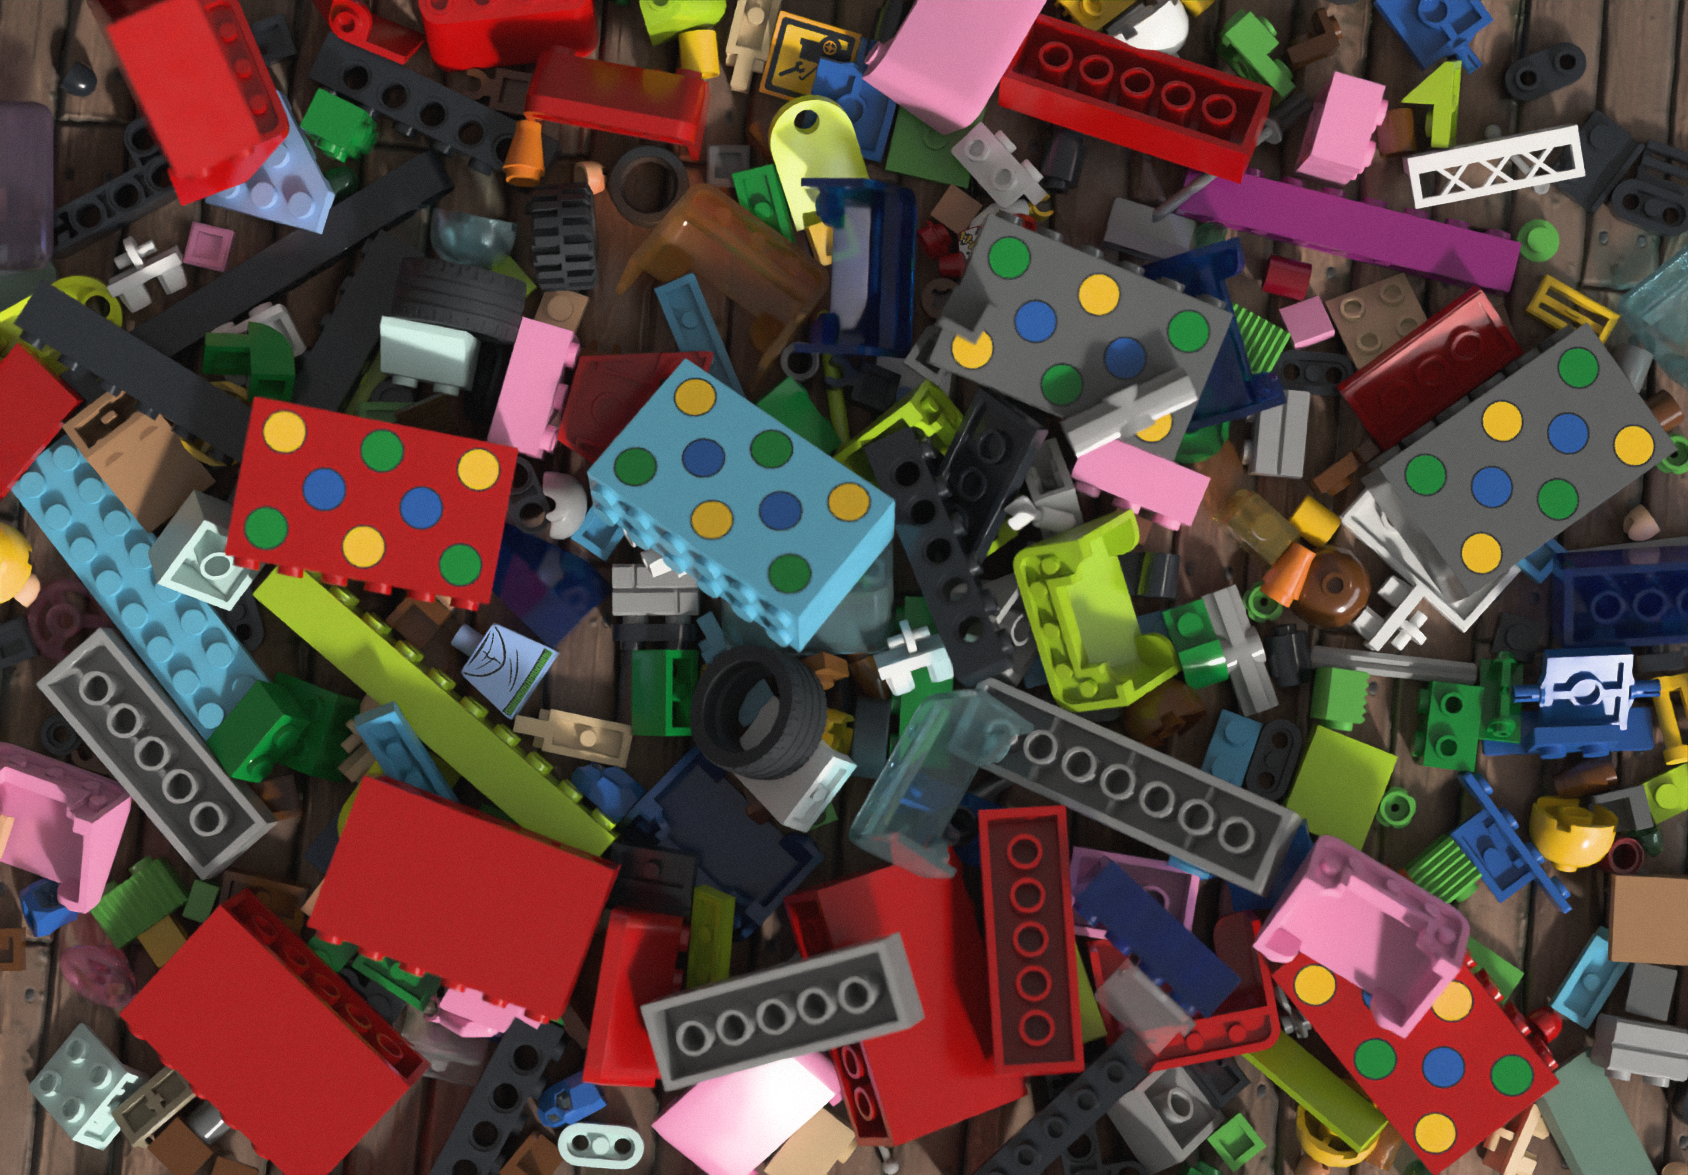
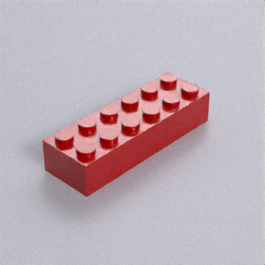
M1039 13L1000 79L998 106L1241 184L1266 122L1274 88L1156 50L1136 48L1115 37Z
M1066 806L978 810L977 827L994 1078L1082 1073L1084 1071Z

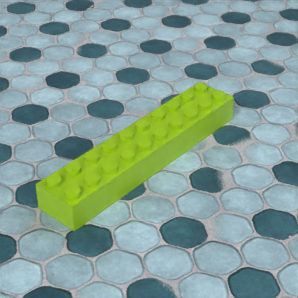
M276 566L252 594L378 704L384 705L395 701L418 738L521 827L599 857L619 837L620 833L615 829L618 823L604 813L599 807L593 810L584 803L582 799L585 795L569 779L562 782L556 779L550 773L554 766L536 751L527 754L517 744L522 739L504 723L501 725L497 724L496 726L485 717L489 710L471 695L469 697L465 695L462 698L455 692L453 688L457 683L440 668L435 669L432 667L431 670L421 662L425 655L413 644L401 639L397 642L391 637L389 632L393 628L385 624L384 619L374 612L372 614L368 611L366 613L362 612L357 607L361 600L346 587L320 582L321 573L305 570L303 579L276 574Z

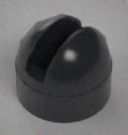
M78 59L64 78L61 89L73 96H88L96 89V74L89 65Z

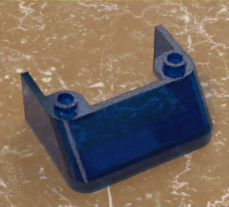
M801 178V187L820 191L815 202L816 214L821 218L826 227L833 228L830 313H821L811 326L810 338L812 344L795 343L794 352L829 356L906 358L911 348L917 227V201L913 190L867 178Z

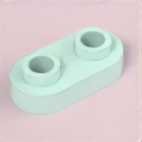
M577 1121L564 1128L558 1140V1149L562 1158L575 1166L628 1169L636 1165L641 1159L644 1152V1139L635 1127L628 1124ZM576 1135H584L588 1139V1147L585 1149L576 1148L573 1144V1138ZM620 1138H625L631 1143V1149L626 1153L619 1152L616 1149L615 1142Z

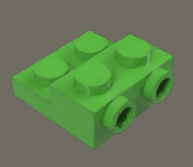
M1240 9L1223 25L1224 28L1218 34L1221 41L1215 51L1238 77L1274 88L1269 107L1271 112L1282 104L1295 88L1291 81L1293 74L1279 59L1272 61L1270 58L1279 44L1275 38L1277 32L1272 24L1263 16L1256 18L1251 11L1246 14L1243 9Z

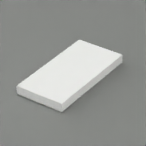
M1366 487L1339 516L1343 519L1341 524L1410 586L1418 584L1427 591L1423 598L1461 633L1467 631L1521 571L1515 564L1470 597L1449 604Z

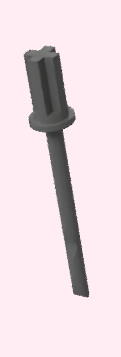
M1304 92L1295 93L1267 115L1256 147L1264 140L1276 145L1282 140L1283 133L1311 113L1314 108L1308 102V95ZM1204 172L1199 174L1188 185L1181 188L1152 212V222L1156 223L1165 218L1187 201L1192 194L1197 193L1213 181L1216 176Z

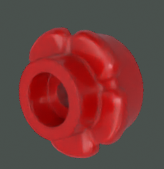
M929 220L924 221L925 226L917 230L915 235L925 254L932 261L943 254L949 255L948 246L953 244L947 229L940 222L934 225Z

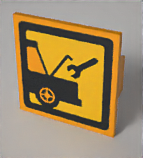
M780 10L759 92L789 101L797 97L810 95L820 56L841 62L855 61L862 34Z

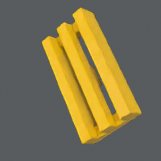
M1548 274L1543 276L1538 289L1535 290L1530 303L1523 311V313L1555 331L1561 330L1568 324L1539 308L1540 303L1580 326L1588 322L1603 345L1620 318L1619 314ZM1547 290H1553L1606 320L1604 327L1546 295Z

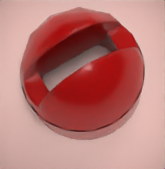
M1541 1006L1534 1009L1525 1017V1023L1531 1029L1532 1035L1538 1034L1546 1044L1557 1037L1562 1030V1017L1558 1012H1554V1009L1550 1006Z

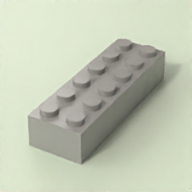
M100 627L36 684L202 880L217 877L279 822L245 780L229 776L196 728L158 682L144 661L115 628Z
M899 932L659 996L640 1006L665 1091L907 1029L925 1018Z

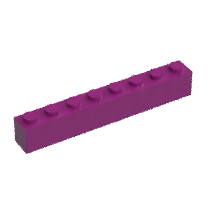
M1186 167L1181 188L1188 185L1202 172ZM1247 167L1241 184L1216 177L1197 193L1192 194L1174 212L1175 215L1466 289H1471L1477 285L1483 293L1502 297L1510 292L1522 244L1510 240L1511 234L1505 231L1486 229L1485 233L1469 230L1470 224L1465 221L1446 218L1444 223L1429 220V214L1418 209L1404 208L1403 213L1387 209L1388 203L1378 199L1363 198L1362 202L1346 199L1347 193L1338 189L1322 187L1321 192L1304 188L1305 182L1295 178L1281 177L1280 182L1263 178V171Z

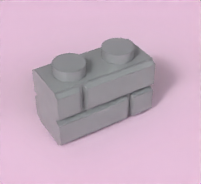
M1259 387L1255 390L1254 397H1247L1245 422H1251L1252 427L1251 438L1243 439L1241 464L1248 465V475L1286 479L1302 478L1310 392Z
M613 564V616H623V624H648V616H665V624H691V615H700V588L696 583L697 580L689 574L678 577L673 570H670L652 578L644 564Z
M1603 1013L1598 1015L1594 1034L1596 1040L1593 1041L1590 1061L1591 1064L1605 1068L1604 1076L1630 1081L1631 1073L1644 1075V1083L1661 1087H1669L1670 1080L1681 1082L1687 1080L1688 1029Z

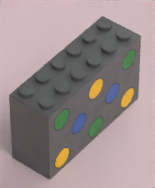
M999 210L995 216L988 214L983 219L957 285L987 302L990 301L996 304L997 307L976 345H971L939 327L925 361L926 363L1065 420L1083 410L1102 403L1103 398L1134 383L1140 385L1182 365L1199 400L1234 315L1224 310L1226 305L1224 301L1203 293L1201 296L1196 295L1195 298L1183 293L1186 287L1183 284L1165 277H1161V279L1156 278L1154 282L1143 277L1145 269L1124 260L1116 262L1115 265L1103 261L1105 253L1091 246L1080 243V246L1076 245L1074 249L1062 244L1064 236L1047 228L1040 227L1035 232L1021 227L1023 223L1022 218L1011 213ZM1198 400L1173 413H1168L1156 419L1154 425L1121 440L1119 437L1116 439L1163 459L1173 461Z
M1588 322L1575 330L1569 323L1537 345L1541 353L1535 347L1505 367L1503 370L1507 374L1506 378L1502 372H1499L1472 390L1469 394L1473 401H1470L1466 395L1435 416L1439 422L1437 426L1431 420L1402 439L1401 442L1405 446L1403 450L1396 444L1367 464L1371 472L1361 478V481L1449 604L1476 593L1678 450Z

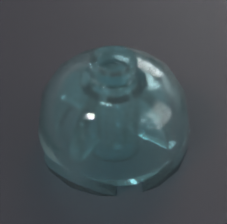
M434 208L430 238L434 251L445 261L482 269H494L503 264L511 254L518 224Z

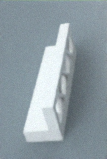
M1570 123L1402 156L1404 173L1409 175L1415 209L1585 176L1578 126ZM1570 145L1573 169L1556 172L1543 163L1553 147ZM1544 149L1538 158L1528 153ZM1522 154L1534 163L1524 178L1513 180L1500 171L1510 156ZM1501 158L1495 167L1486 161ZM1479 162L1492 171L1481 187L1470 188L1458 180L1467 165ZM1459 166L1453 175L1444 170L1445 168ZM1539 167L1548 172L1547 174L1534 176ZM1436 170L1449 179L1439 195L1422 197L1420 173ZM1497 175L1506 181L1491 184ZM1454 184L1464 189L1448 193Z

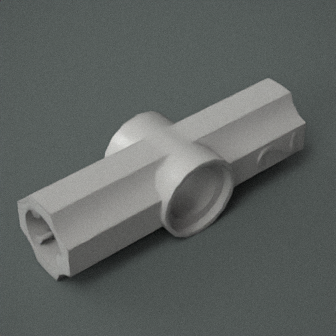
M1182 365L1140 385L1134 383L1103 398L1102 403L1083 410L1060 424L1075 456L1079 457L1118 437L1121 440L1154 425L1156 419L1168 413H1173L1188 404L1190 405L1191 402L1198 399L1188 375Z
M1235 584L1200 598L1204 600L1215 636L1220 641L1234 695H1236L1239 709L1243 717L1268 710L1279 705L1264 664L1266 662V655L1261 639L1255 627L1250 625L1245 606L1239 595L1240 592Z

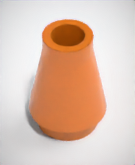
M530 120L516 122L515 133L502 168L506 173V182L519 187H534L535 185H540V178L545 175L541 140L542 125L538 122Z
M1294 541L1285 554L1261 578L1264 583L1259 590L1289 608L1294 599L1297 601L1299 599L1311 562L1316 553Z

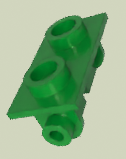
M1498 652L1494 660L1480 659L1479 687H1484L1478 736L1480 740L1520 744L1522 702H1512L1511 686L1523 685V663L1517 662L1512 652Z

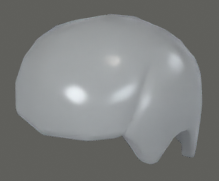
M544 471L543 493L545 496L551 497L556 503L555 509L552 512L546 513L545 516L551 521L549 536L553 539L563 540L572 536L583 523L587 511V495L583 485L575 477L560 472Z

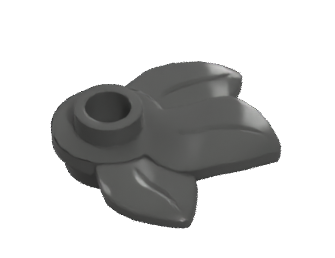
M1271 976L1274 996L1280 1005V1010L1277 1012L1281 1030L1287 1035L1292 1033L1296 1040L1308 1037V1030L1311 1029V1024L1294 1003L1288 1000L1285 992Z

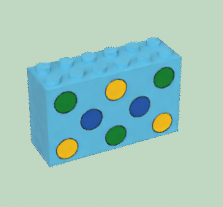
M686 358L587 471L594 512L604 523L610 526L619 525L628 532L629 538L637 546L644 550L652 548L662 555L664 563L678 574L686 572L697 580V585L712 598L722 597L732 604V610L741 619L749 623L753 620L766 628L767 635L774 642L783 647H787L789 644L799 652L894 537L895 500Z

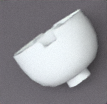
M1156 0L1158 4L1154 6L1148 5L1145 7L1143 3L1137 5L1107 28L1109 36L1115 37L1131 46L1140 49L1156 50L1180 58L1177 51L1186 43L1189 33V20L1180 0Z

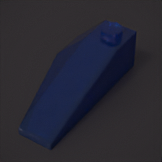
M504 523L492 591L551 649L557 650L612 593L613 587L585 559L536 536L527 535L509 523Z

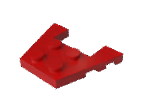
M710 351L578 356L555 439L594 464L656 393L661 378L668 379L685 358L709 374L714 353Z

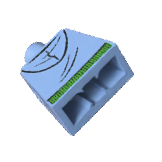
M464 623L451 642L452 646L470 657L463 667L461 674L511 720L515 719L516 715L520 713L560 653L550 646L498 623H493L485 636Z

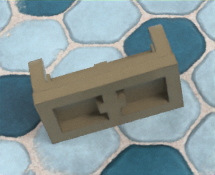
M165 1066L110 1114L131 1146H139L146 1149L153 1142L149 1136L196 1095L190 1089L188 1081L177 1070Z

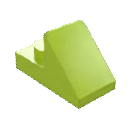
M1462 60L1445 61L1401 100V103L1434 104L1433 111L1427 113L1425 125L1426 137H1432L1431 147L1450 148L1456 146Z

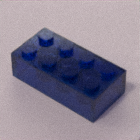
M1688 545L1553 553L1552 635L1562 649L1688 643Z
M1105 854L1072 889V895L1077 900L1073 904L1075 911L1093 927L1099 922L1104 924L1109 929L1104 935L1107 940L1124 956L1128 957L1133 951L1140 957L1141 960L1136 966L1158 987L1166 981L1173 988L1168 995L1191 1017L1198 1011L1207 1019L1242 981L1234 971Z

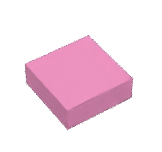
M193 221L183 263L226 273L236 232Z
M1319 295L1279 309V318L1285 331L1291 334L1289 340L1294 350H1299L1335 337V330Z

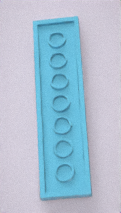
M67 433L36 458L11 491L202 738L207 741L257 680L272 682L210 603L157 584L148 551L158 539V535L155 532L149 534L85 459Z

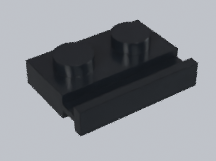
M1597 109L1591 113L1578 131L1585 176L1550 183L1552 187L1572 202L1578 203L1586 209V212L1590 215H1593L1645 147L1644 144L1635 141L1628 132ZM1569 144L1551 166L1554 171L1573 169Z
M616 839L612 842L610 861L620 864L621 867L607 903L682 917H689L692 914L699 853L623 839Z

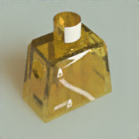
M1239 488L1211 518L1220 529L1267 571L1285 554L1294 541L1299 543L1300 532L1255 491Z

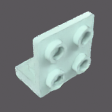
M80 1023L31 1082L29 1090L72 1140L104 1151L121 1130L110 1113L148 1082L151 1077L147 1073L122 1064L88 1025Z

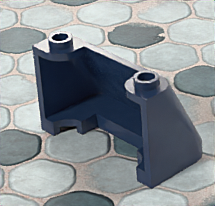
M695 745L619 822L618 827L622 836L628 841L699 853L696 887L706 884L735 897L732 942L741 943L765 922L784 901L783 896L791 894L825 856L819 851L815 840L806 833L790 832L784 836L769 821L759 826L751 820L745 812V807L749 806L747 799L724 777L728 771L709 761L700 752V748Z

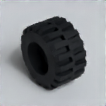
M588 182L535 185L530 198V225L534 269L539 287L542 292L595 289L599 280V244L594 195Z

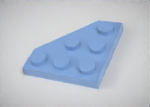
M276 90L289 121L288 136L247 182L208 196L205 199V203L322 234L335 193L329 181L324 178L316 162L317 157L304 131L299 128L291 112L292 107L286 95Z

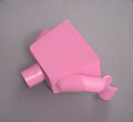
M466 988L464 993L448 989L444 998L431 996L430 1000L435 1001L438 1005L437 1013H424L423 1015L426 1021L441 1023L442 1026L461 1037H492L498 1031L504 1033L510 1027L515 1017L535 1029H538L541 1024L523 1016L524 1008L513 1004H508L506 1008L491 1005L481 999L483 996L482 992L471 988Z

